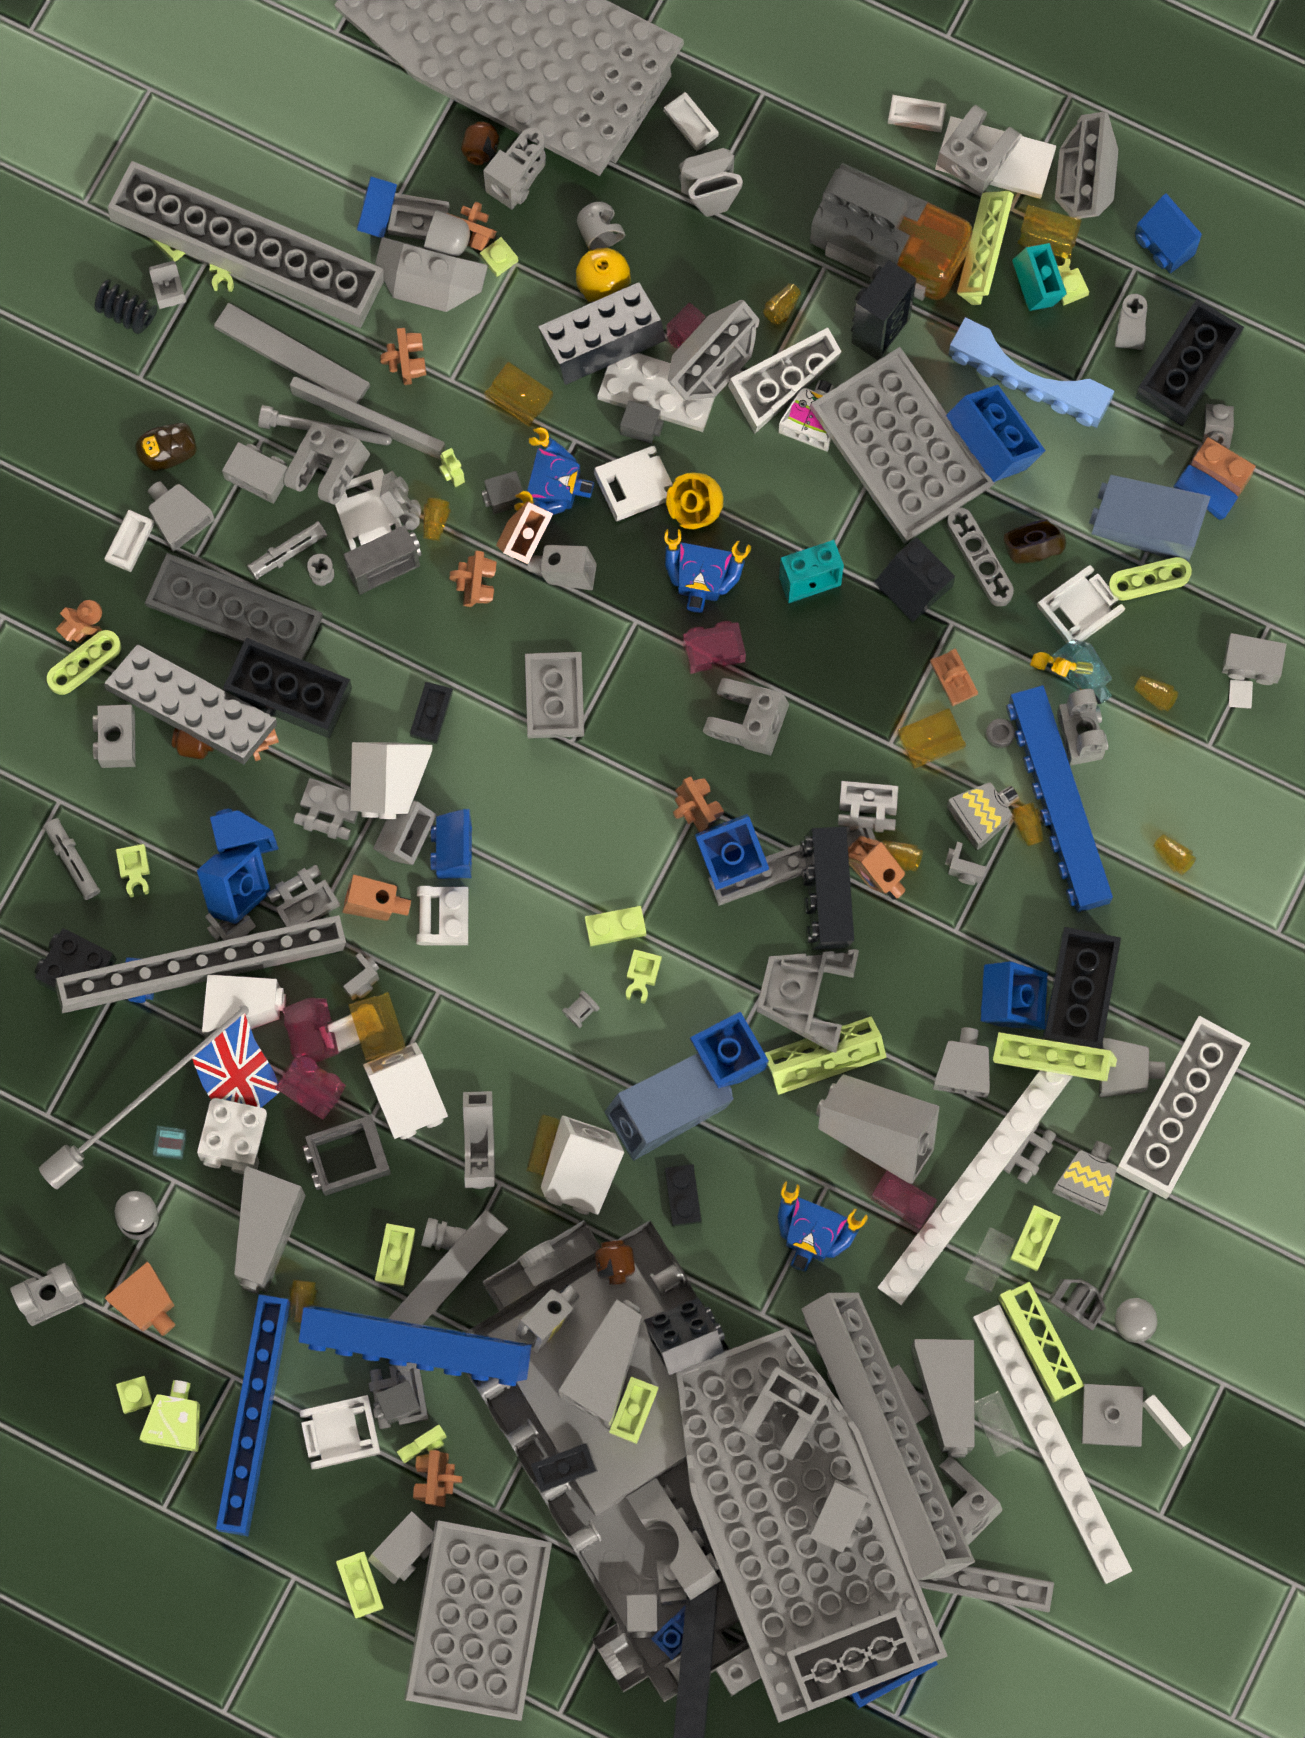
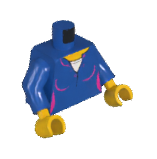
M545 428L533 429L534 432L539 434V440L532 437L529 438V443L533 446L541 445V448L537 449L528 490L515 495L516 498H520L523 503L514 505L515 510L518 511L528 501L555 515L564 512L565 509L572 508L575 495L591 498L594 482L579 479L580 464L577 463L576 459L562 445L550 438Z
M668 529L665 531L664 538L668 544L665 553V567L672 584L679 587V594L689 596L688 610L703 612L705 599L717 601L720 595L727 594L738 583L745 563L743 558L751 551L749 544L746 548V553L738 551L739 541L732 547V552L680 543L681 531L679 529L678 538L675 540L668 538Z
M785 1182L781 1190L783 1198L781 1199L777 1215L780 1235L787 1241L786 1247L796 1251L790 1266L806 1272L812 1258L824 1262L826 1257L834 1258L849 1248L859 1228L867 1221L868 1216L865 1215L862 1221H857L854 1218V1213L857 1209H854L848 1217L799 1198L800 1186L798 1184L796 1191L789 1193L786 1190L787 1182Z

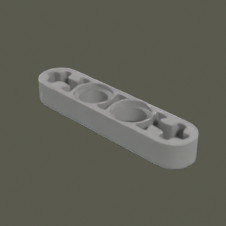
M959 507L948 515V530L988 600L995 606H1005L1012 599L1013 586L972 514L967 509ZM956 516L960 519H966L964 527L967 533L962 538L960 537L963 535L961 525L953 524ZM977 539L981 543V548L976 552L969 551L965 545L967 540ZM984 562L991 563L995 568L994 573L991 575L982 574L979 570L980 564ZM998 576H1000V578L997 579L998 587L1001 590H1007L1005 593V598H1002L1000 595H994L996 592V586L992 581H994Z

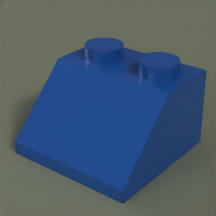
M1167 193L1138 222L1135 231V237L1140 246L1148 248L1153 254L1155 263L1161 269L1165 268L1169 274L1196 254L1202 236L1201 232Z
M224 809L216 812V816L210 817L219 853L251 845L259 846L261 854L279 849L273 830L238 810Z
M462 809L436 816V825L431 826V842H436V853H431V870H436L437 879L472 878V821L470 810Z
M748 814L694 834L716 890L770 870Z
M257 845L215 854L197 870L208 912L213 918L237 924L267 896L266 893L271 891L259 846Z
M1011 961L984 965L981 1021L999 1027L1044 1029L1048 973Z
M741 1011L690 1037L693 1046L717 1088L741 1083L764 1071L769 1062Z

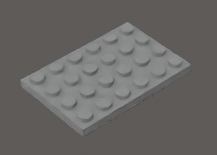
M898 347L809 406L904 544L995 484L985 473L984 468L976 457L969 451L968 446L958 432L954 430L951 422L946 417L947 413L901 347Z
M435 1522L404 1700L522 1721L552 1542L449 1522Z

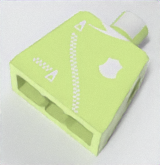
M173 1380L170 1396L156 1395L140 1436V1440L143 1443L198 1452L200 1404L197 1401L187 1400L191 1383Z

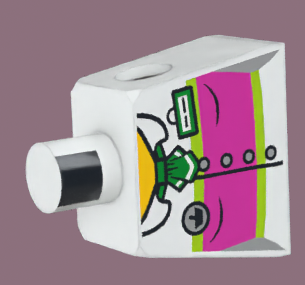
M819 380L814 391L802 388L779 423V433L828 452L831 438L809 406L833 390L834 386L827 381Z

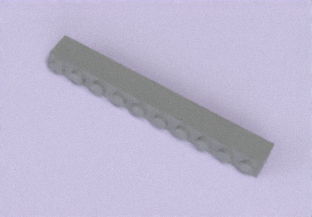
M338 915L56 978L55 987L61 1012L66 1013L207 981V975L231 976L343 951L346 940L340 916Z

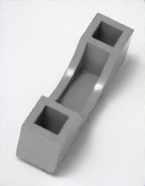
M657 1478L626 1497L647 1531L665 1529L678 1536V1552L669 1567L690 1600L721 1581L715 1572L719 1569L717 1562L711 1553L705 1556L701 1550L705 1543L696 1530L692 1533L689 1531L686 1525L691 1521L682 1507L676 1510L672 1504L676 1497L667 1484L662 1487Z

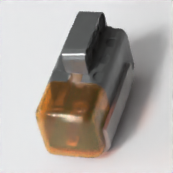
M842 163L840 168L834 171L813 218L810 244L826 250L825 256L870 278L878 266L884 267L888 260L917 278L914 292L915 298L921 301L925 297L931 300H940L949 293L965 262L973 231L970 223L964 218Z

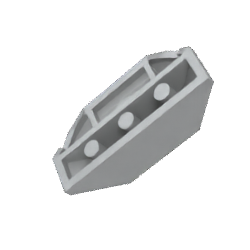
M1106 111L1081 115L1077 121L1078 124L1069 133L1060 147L1055 200L1073 219L1099 216L1114 201L1118 146L1109 115Z
M384 237L381 238L375 263L376 266L383 268L384 282L393 298L448 312L481 293L488 269L486 264L441 254Z
M739 300L710 314L672 355L668 381L684 400L716 397L730 381V378L734 377L751 358L756 338V327H758L760 320L744 300Z

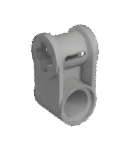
M1130 294L1124 299L1117 326L1115 347L1143 350L1147 301L1143 296ZM1132 306L1136 307L1137 313H1131Z

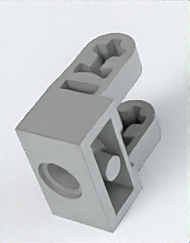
M974 105L939 151L937 165L982 194L998 174V170L1012 153L1022 134L1008 127L988 153L970 141L987 116L985 110Z
M525 129L506 153L499 150L484 169L486 193L511 210H513L517 203L522 204L529 194V187L546 164L545 140L543 133L539 129ZM537 138L538 145H527V139L533 140Z
M313 422L285 473L284 483L286 487L301 492L308 486L319 464L326 466L328 463L330 467L319 485L318 497L320 500L336 504L342 498L353 476L358 477L370 453L358 438Z
M727 678L721 679L717 694L727 700L749 705L743 725L715 717H708L703 733L712 738L744 746L745 749L771 756L789 707L786 697L782 692Z
M1084 689L1073 692L1069 695L1067 703L1059 705L1057 710L1070 766L1101 760L1105 750H1108L1106 734L1099 727V723H1102L1100 708L1097 706L1094 690ZM1084 726L1090 731L1079 735L1076 729Z
M65 1263L51 1268L46 1272L47 1276L39 1280L33 1277L10 1288L19 1310L26 1316L31 1326L86 1302L72 1269ZM49 1286L55 1287V1297L49 1301L43 1300V1290Z
M776 1366L740 1430L753 1438L775 1401L787 1406L798 1413L797 1415L800 1417L779 1454L792 1461L830 1397Z
M947 1457L939 1465V1468L965 1493L952 1509L969 1545L1003 1510L1000 1502L956 1460L952 1457Z

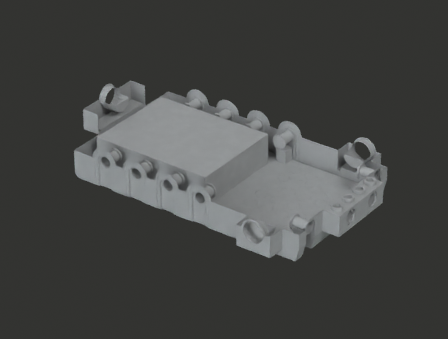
M583 1220L554 1239L545 1241L519 1257L516 1262L484 1280V1287L499 1312L465 1332L525 1343L515 1334L520 1320L551 1289L559 1293L566 1285L574 1288L580 1297L572 1304L574 1310L570 1319L538 1353L531 1349L527 1380L516 1382V1386L499 1384L498 1378L489 1377L488 1381L471 1379L470 1373L466 1374L479 1391L491 1416L505 1438L508 1439L521 1466L535 1488L538 1489L551 1516L562 1534L568 1539L578 1556L581 1566L616 1622L615 1625L592 1638V1641L624 1693L649 1677L661 1699L666 1702L678 1694L681 1652L671 1660L651 1638L634 1639L633 1633H627V1595H657V1632L686 1605V1603L661 1606L656 1561L675 1559L679 1548L678 1536L669 1530L653 1529L647 1531L626 1497L657 1478L660 1485L663 1487L667 1484L676 1497V1500L672 1502L676 1510L682 1507L691 1521L686 1525L689 1531L692 1533L693 1527L703 1528L690 1493L676 1373L669 1375L650 1342L644 1323L645 1319L657 1313L665 1312L698 1297L680 1264L668 1250L651 1220L618 1239L623 1240L624 1244L632 1247L635 1272L632 1276L626 1277L627 1283L609 1285L608 1280L600 1279L597 1274L595 1252L600 1249V1245ZM625 1299L640 1308L639 1312L642 1315V1326L618 1408L631 1377L659 1387L637 1444L610 1434L609 1428L560 1398L558 1391L616 1300L622 1303ZM722 1340L721 1344L724 1352L730 1350L726 1342ZM588 1443L598 1472L541 1493L531 1464ZM720 1572L721 1581L719 1582L721 1599L717 1600L711 1673L717 1672L730 1696H733L761 1677L746 1638L730 1648L721 1633L739 1622V1619Z

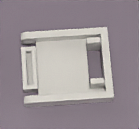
M655 446L632 453L594 469L595 478L616 521L666 503L667 492L665 490L672 487L673 484L660 456L652 457L657 453ZM615 477L626 498L619 502L616 501L608 484L613 482Z
M382 469L352 479L346 489L348 490L371 482L373 490L349 498L346 492H344L340 501L335 504L350 550L356 548V543L353 540L355 537L359 538L362 546L391 532V525L395 524L396 529L402 526L398 517L395 519L380 498L384 476Z
M1091 565L1037 604L1039 610L1070 649L1076 647L1125 610L1122 604L1113 610L1110 609L1119 599L1110 592L1109 586L1099 574H1096L1089 581L1086 579V577L1094 572V568ZM1057 608H1060L1074 626L1069 631L1053 613Z
M368 1395L299 1411L301 1418L313 1417V1420L301 1423L308 1457L321 1456L322 1459L310 1463L311 1469L323 1468L381 1454ZM366 1413L371 1439L360 1441L355 1419L356 1414Z

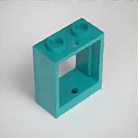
M835 540L781 557L779 580L788 603L841 586L844 564ZM810 583H815V584H816V587H815V588H811V587L809 586V584H810Z

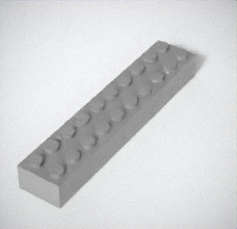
M131 161L108 205L109 217L112 222L358 328L362 327L384 282L383 268L134 161Z
M827 1293L803 1307L802 1312L805 1316V1325L814 1337L817 1353L823 1358L828 1370V1378L835 1386L839 1402L860 1431L917 1580L948 1577L971 1565L975 1560L859 1293Z

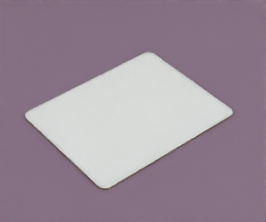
M1230 680L1229 707H1252V681Z

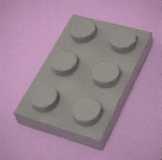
M581 652L525 654L528 738L583 737L584 711Z

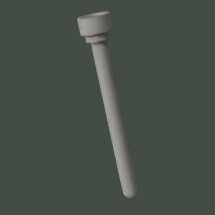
M262 405L259 415L258 427L270 429L280 425L308 431L312 423L315 422L356 437L360 441L386 446L392 442L391 436L387 434L279 414V411L274 410V407Z

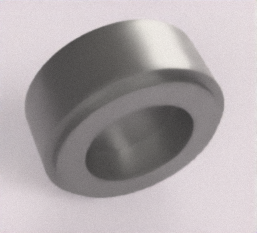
M1005 719L993 720L986 730L987 742L992 747L998 749L1009 746L1014 738V727Z

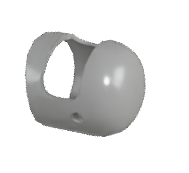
M594 202L588 204L578 214L577 225L589 250L610 247L626 236L621 225L610 224L615 213L613 208L607 203Z
M436 211L428 228L424 249L453 257L461 255L466 249L470 238L468 224L460 218Z
M132 1191L124 1194L117 1201L114 1210L115 1219L119 1229L125 1236L130 1239L140 1240L147 1238L154 1232L158 1225L159 1216L156 1205L150 1196L144 1192ZM154 1222V1225L151 1228V1230H149L145 1234L132 1235L126 1232L129 1231L135 1233L144 1231L145 1229L149 1228Z
M1128 1299L1117 1308L1115 1314L1116 1329L1119 1335L1126 1341L1133 1343L1144 1342L1150 1339L1156 1331L1157 1313L1154 1307L1144 1299Z

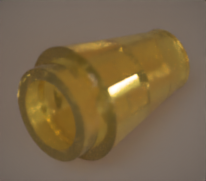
M788 284L765 303V309L763 310L765 317L777 325L786 322L801 295V291L795 285Z
M428 498L427 504H424L423 538L440 541V536L451 512V509H449L450 502Z
M1143 675L1139 678L1134 688L1135 691L1139 692L1159 711L1163 709L1168 712L1179 694L1178 691L1174 690V686Z
M1033 802L1012 809L1014 816L1012 820L1026 841L1027 846L1044 841L1038 808L1035 809Z
M1165 834L1160 836L1153 845L1174 873L1185 874L1196 861V857L1192 855V850L1167 837Z
M883 840L882 844L906 872L909 870L916 872L923 856V850L918 849L917 845Z
M293 1280L292 1287H289L292 1322L301 1323L303 1307L314 1305L318 1290H315L316 1282Z

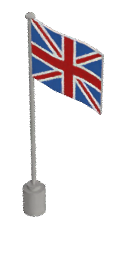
M246 1005L239 1006L240 1010L80 1148L74 1145L71 1148L68 1145H64L39 1167V1171L45 1180L55 1189H59L84 1167L82 1160L85 1157L82 1153L191 1059H193L202 1086L211 1100L218 1098L262 1108L280 1092L272 1066L254 1039L246 1017L249 1013L248 1007Z

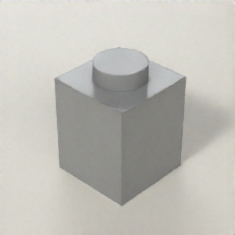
M627 1595V1633H633L634 1639L651 1638V1633H657V1595Z

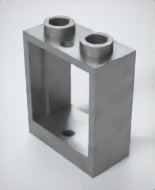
M405 525L344 554L347 571L359 595L420 567L419 556L422 555L419 549L420 543L415 533H409Z
M372 1115L305 1137L308 1145L302 1147L307 1162L313 1161L316 1172L311 1174L316 1190L322 1189L325 1196L391 1174ZM365 1130L377 1168L329 1184L317 1146Z

